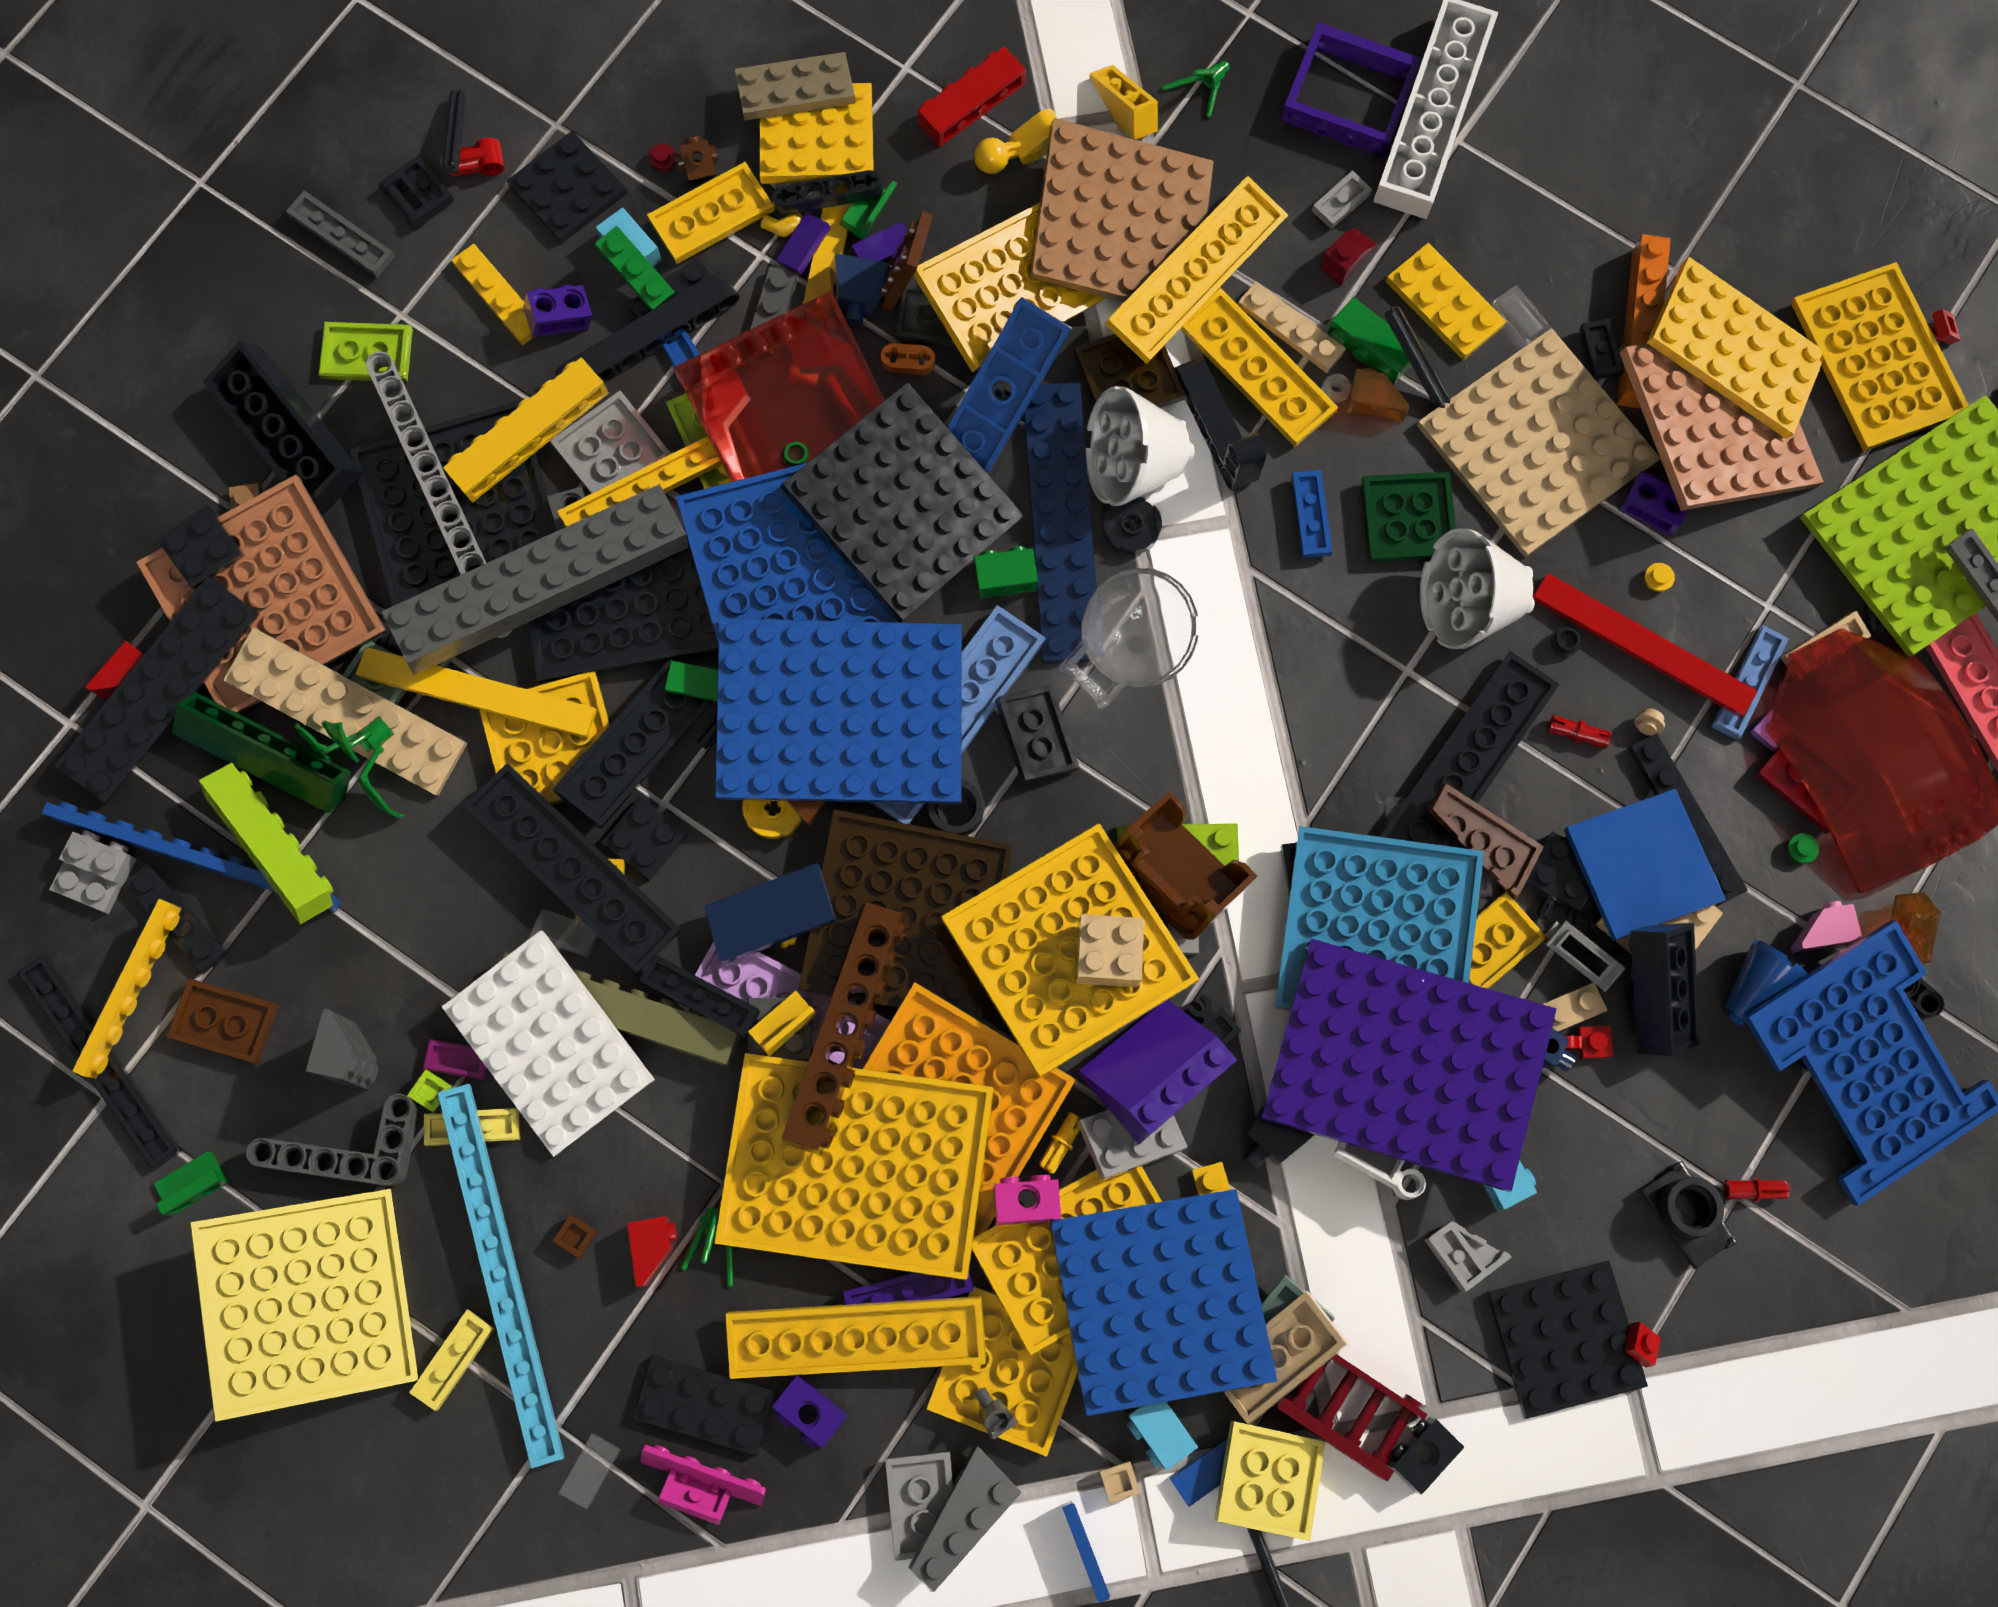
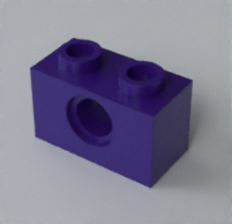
M800 1375L793 1379L772 1406L778 1411L774 1416L786 1427L790 1428L793 1424L801 1430L802 1433L799 1437L812 1448H815L817 1445L821 1448L825 1447L848 1417L847 1413ZM806 1404L813 1405L817 1410V1418L813 1423H806L800 1417V1410Z

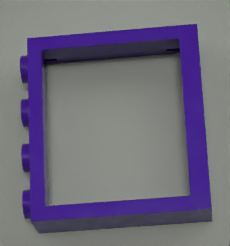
M1318 22L1284 105L1281 121L1292 124L1293 127H1301L1312 131L1318 136L1335 139L1343 145L1366 150L1369 154L1374 153L1386 157L1419 71L1422 58ZM1317 49L1405 80L1385 133L1296 102Z

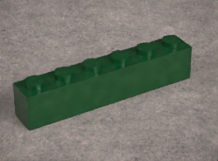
M198 693L188 696L176 704L172 734L202 748L214 756L233 763L239 769L245 770L327 813H330L346 800L352 771Z

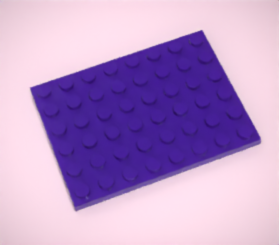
M1311 938L1261 1119L1511 1192L1557 1008Z

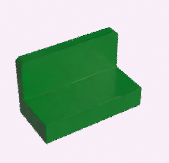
M892 181L887 190L883 188L881 195L875 199L852 203L839 225L862 240L865 239L890 200L898 183Z
M205 1152L154 1184L162 1201L156 1204L162 1215L175 1216L229 1183L213 1152Z

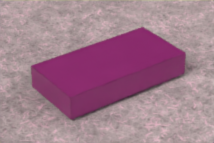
M429 1039L423 1070L427 1069L436 1073L482 1081L486 1080L488 1068L471 1046Z

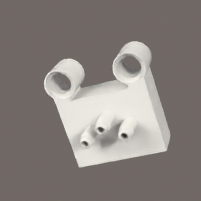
M1342 1142L1338 1143L1332 1154L1392 1188L1395 1195L1400 1199L1411 1200L1421 1195L1425 1190L1426 1181L1422 1173L1415 1169L1400 1171L1405 1161L1372 1151L1369 1152V1150ZM1404 1176L1411 1177L1416 1182L1414 1193L1406 1192L1403 1189L1402 1179Z

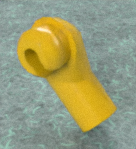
M795 213L778 220L766 214L761 221V228L780 237H788L793 234L803 216L800 213Z

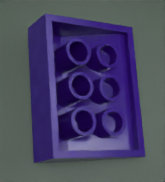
M1167 1000L1157 1006L1078 1071V1074L1140 1145L1224 1073L1237 1059L1216 1035Z

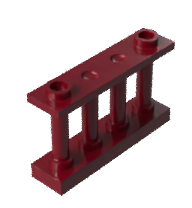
M1338 1353L1300 1384L1294 1396L1290 1395L1288 1399L1283 1397L1273 1406L1386 1482L1389 1481L1394 1473V1470L1387 1466L1389 1462L1387 1457L1413 1415L1418 1419L1425 1420L1428 1415L1420 1410L1422 1403L1408 1394H1405L1402 1398L1340 1357ZM1332 1361L1344 1369L1346 1373L1322 1413H1317L1316 1417H1313L1305 1411L1307 1407L1305 1402L1327 1365ZM1359 1379L1374 1390L1349 1432L1345 1431L1342 1436L1332 1429L1334 1425L1332 1421L1355 1382ZM1386 1397L1400 1406L1401 1409L1376 1451L1372 1450L1369 1454L1359 1447L1362 1443L1360 1438Z

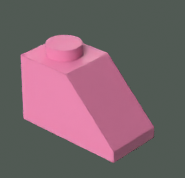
M1841 901L1823 904V909L1812 914L1792 945V954L1851 945L1861 940L1862 935L1854 904L1842 906Z

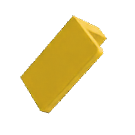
M795 991L748 1032L768 1056H771L815 1018L817 1014L801 995Z

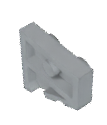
M1453 1221L1446 1223L1424 1240L1462 1293L1470 1290L1512 1258L1509 1253L1495 1249L1488 1245L1486 1240L1478 1235L1469 1234L1464 1227Z

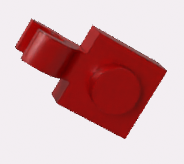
M1610 1026L1579 1027L1576 1029L1577 1036H1565L1569 1040L1565 1050H1579L1580 1059L1611 1058L1614 1056Z

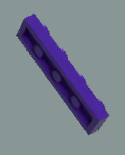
M970 1270L968 1280L912 1273L844 1291L843 1295L846 1305L945 1299L973 1292L974 1286Z

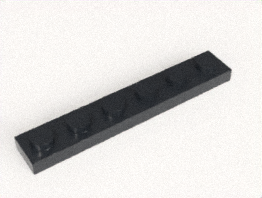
M1656 733L1630 746L1628 750L1655 796L1673 789L1677 790L1726 898L1718 906L1748 891L1658 734Z

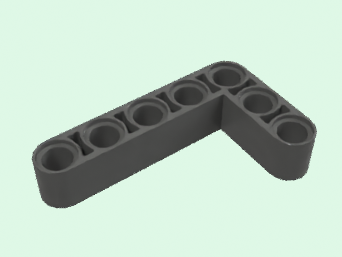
M401 1093L391 1095L386 1100L374 1154L257 1138L248 1145L246 1157L252 1165L266 1169L396 1187L405 1180L419 1117V1105L415 1100ZM406 1101L408 1104L407 1113L402 1117H398L396 1115V1107L400 1102ZM399 1132L401 1134V1143L398 1147L392 1149L389 1139L394 1133ZM268 1145L270 1156L262 1162L260 1151L264 1146ZM299 1150L302 1154L301 1161L298 1165L293 1166L290 1162V1157L294 1151ZM330 1154L333 1159L332 1166L324 1171L321 1167V1161L326 1155ZM361 1159L364 1163L363 1171L355 1176L352 1172V1165L356 1160ZM392 1163L395 1167L394 1176L389 1180H385L383 1169L386 1165Z

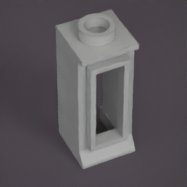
M1565 919L1561 924L1555 921L1545 933V936L1548 937L1545 944L1605 992L1625 970L1621 963ZM1569 934L1608 964L1600 976H1597L1560 946Z

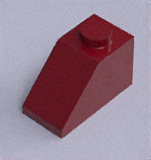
M1357 228L1345 232L1325 252L1320 270L1342 286L1373 253L1378 245Z

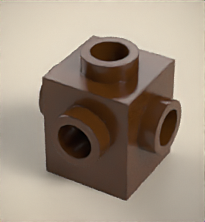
M700 136L684 139L685 145L679 146L681 153L676 154L680 171L686 170L688 182L716 176L713 163L718 162L715 146H709L707 139L701 141ZM700 154L703 159L697 163L692 160V156Z

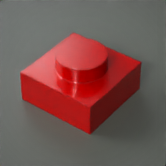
M1944 309L1932 313L1934 323L1931 324V328L1937 340H1941L1949 345L1961 341L1953 314Z
M1642 1322L1630 1323L1625 1352L1645 1368L1653 1367L1656 1365L1661 1338Z

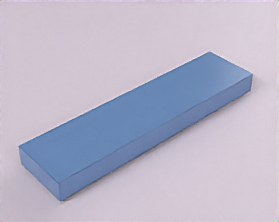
M1764 625L1759 627L1735 676L1736 679L1758 692L1742 718L1720 707L1711 725L1712 728L1735 740H1739L1742 737L1789 640L1788 637Z

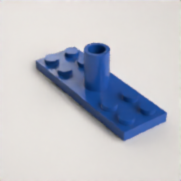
M1020 297L947 427L988 475L1072 330V327L1023 297ZM1004 381L1009 383L1011 387L1010 396L1004 392Z

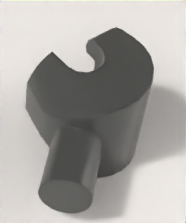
M985 1387L975 1393L977 1400L982 1406L979 1415L992 1440L1017 1424L1015 1417L1005 1404L999 1399L993 1401Z

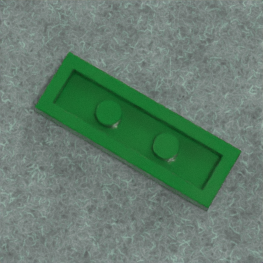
M615 226L595 243L598 251L651 311L675 295V291L618 226Z

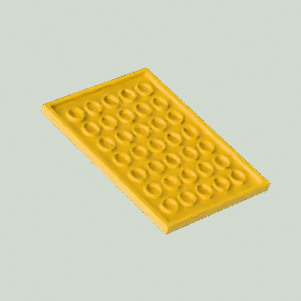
M745 1053L715 1244L968 1280L994 1087L852 1068V1070H855V1077L850 1089L845 1087L842 1100H845L843 1112L839 1119L835 1118L831 1127V1130H834L832 1143L829 1149L824 1148L822 1156L786 1145L782 1140L809 1062ZM830 1081L821 1083L818 1087V1093L823 1095L829 1094L834 1088V1083ZM820 1111L810 1113L807 1123L811 1125L819 1124L824 1114Z

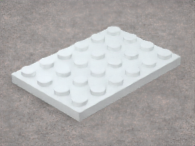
M544 931L536 933L442 1006L443 1010L553 1157L655 1080Z

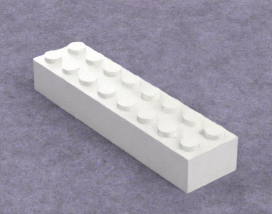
M1443 0L1373 202L1427 219L1498 12L1462 0Z

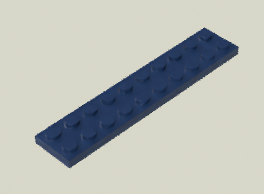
M1080 382L1043 384L1039 386L1024 412L1034 554L1038 577L1037 595L1040 634L1046 638L1041 647L1043 664L1101 661L1102 649Z

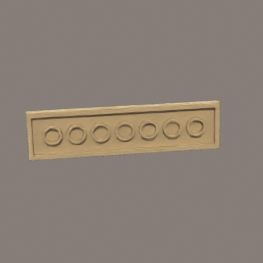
M252 628L224 678V681L329 738L331 737L321 723L324 720L331 723L342 722L344 733L348 737L368 725L377 716L380 717L394 735L381 745L384 751L379 754L375 763L439 796L468 744L256 628ZM360 744L351 748L368 759L374 753L373 749L367 752Z

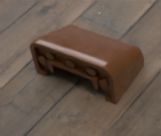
M1169 791L1124 831L1114 844V847L1154 909L1180 935L1189 940H1194L1257 878V875L1246 863L1239 860H1232L1224 866L1182 825L1187 817L1185 806L1181 800L1177 799Z

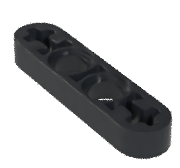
M866 170L783 185L774 190L772 200L778 213L789 215L872 200L881 195L883 185L880 174L876 171ZM841 186L849 188L848 191L842 194L834 192L835 189ZM813 191L821 193L820 196L814 199L806 197Z

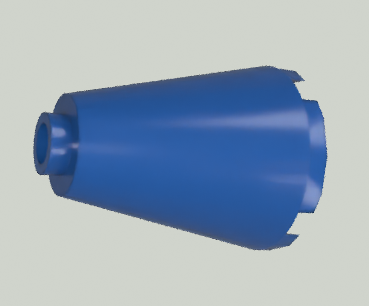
M1755 939L1750 946L1724 1008L1728 1011L1726 1017L1742 1027L1746 1023L1743 1016L1808 973L1797 963L1792 968V963L1787 959L1786 955L1767 943Z

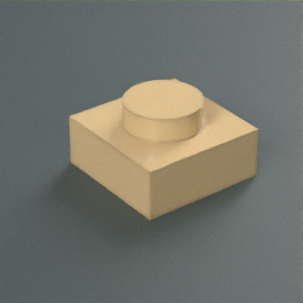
M1131 1461L1099 1471L1110 1504L1141 1494Z

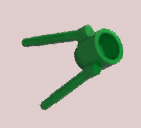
M707 1208L705 1216H701L699 1227L685 1255L681 1270L687 1269L703 1233L707 1235L701 1262L703 1264L707 1262L713 1239L716 1237L720 1209ZM726 1245L727 1287L731 1288L733 1286V1246Z

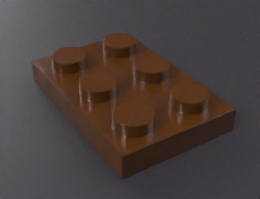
M188 978L167 1038L259 1065L280 1005Z

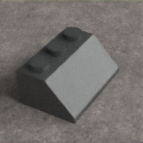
M323 1009L306 1072L335 1083L369 1090L370 1083L375 1082L378 1074L377 1058L355 1022L331 1010Z

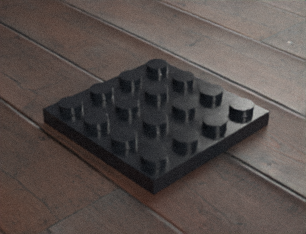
M1610 1260L1487 1292L1524 1419L1648 1387L1642 1365L1625 1352L1630 1325Z

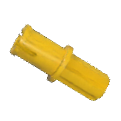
M1071 1112L1066 1114L1067 1116L1056 1135H1051L1052 1142L1039 1162V1166L1049 1173H1055L1067 1151L1073 1149L1071 1144L1080 1131L1077 1124L1080 1121L1079 1116Z

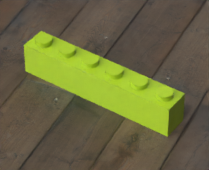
M230 763L199 780L206 800L300 925L333 906L330 894L334 890L325 876L320 878L315 872L317 867L308 854L305 856L299 851L301 847L292 833L288 835L283 830L285 826L276 812L272 814L267 809L269 805L260 791L256 793L251 788L253 786L252 781L244 770L239 772L234 764Z

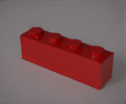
M1005 46L997 52H991L977 67L969 68L963 77L954 84L949 83L935 98L928 99L922 103L918 109L919 126L939 148L1023 87L1025 85L1026 69Z

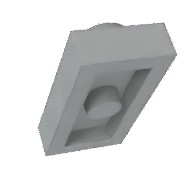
M1351 171L1313 205L1311 211L1332 229L1371 195L1372 188L1354 171Z

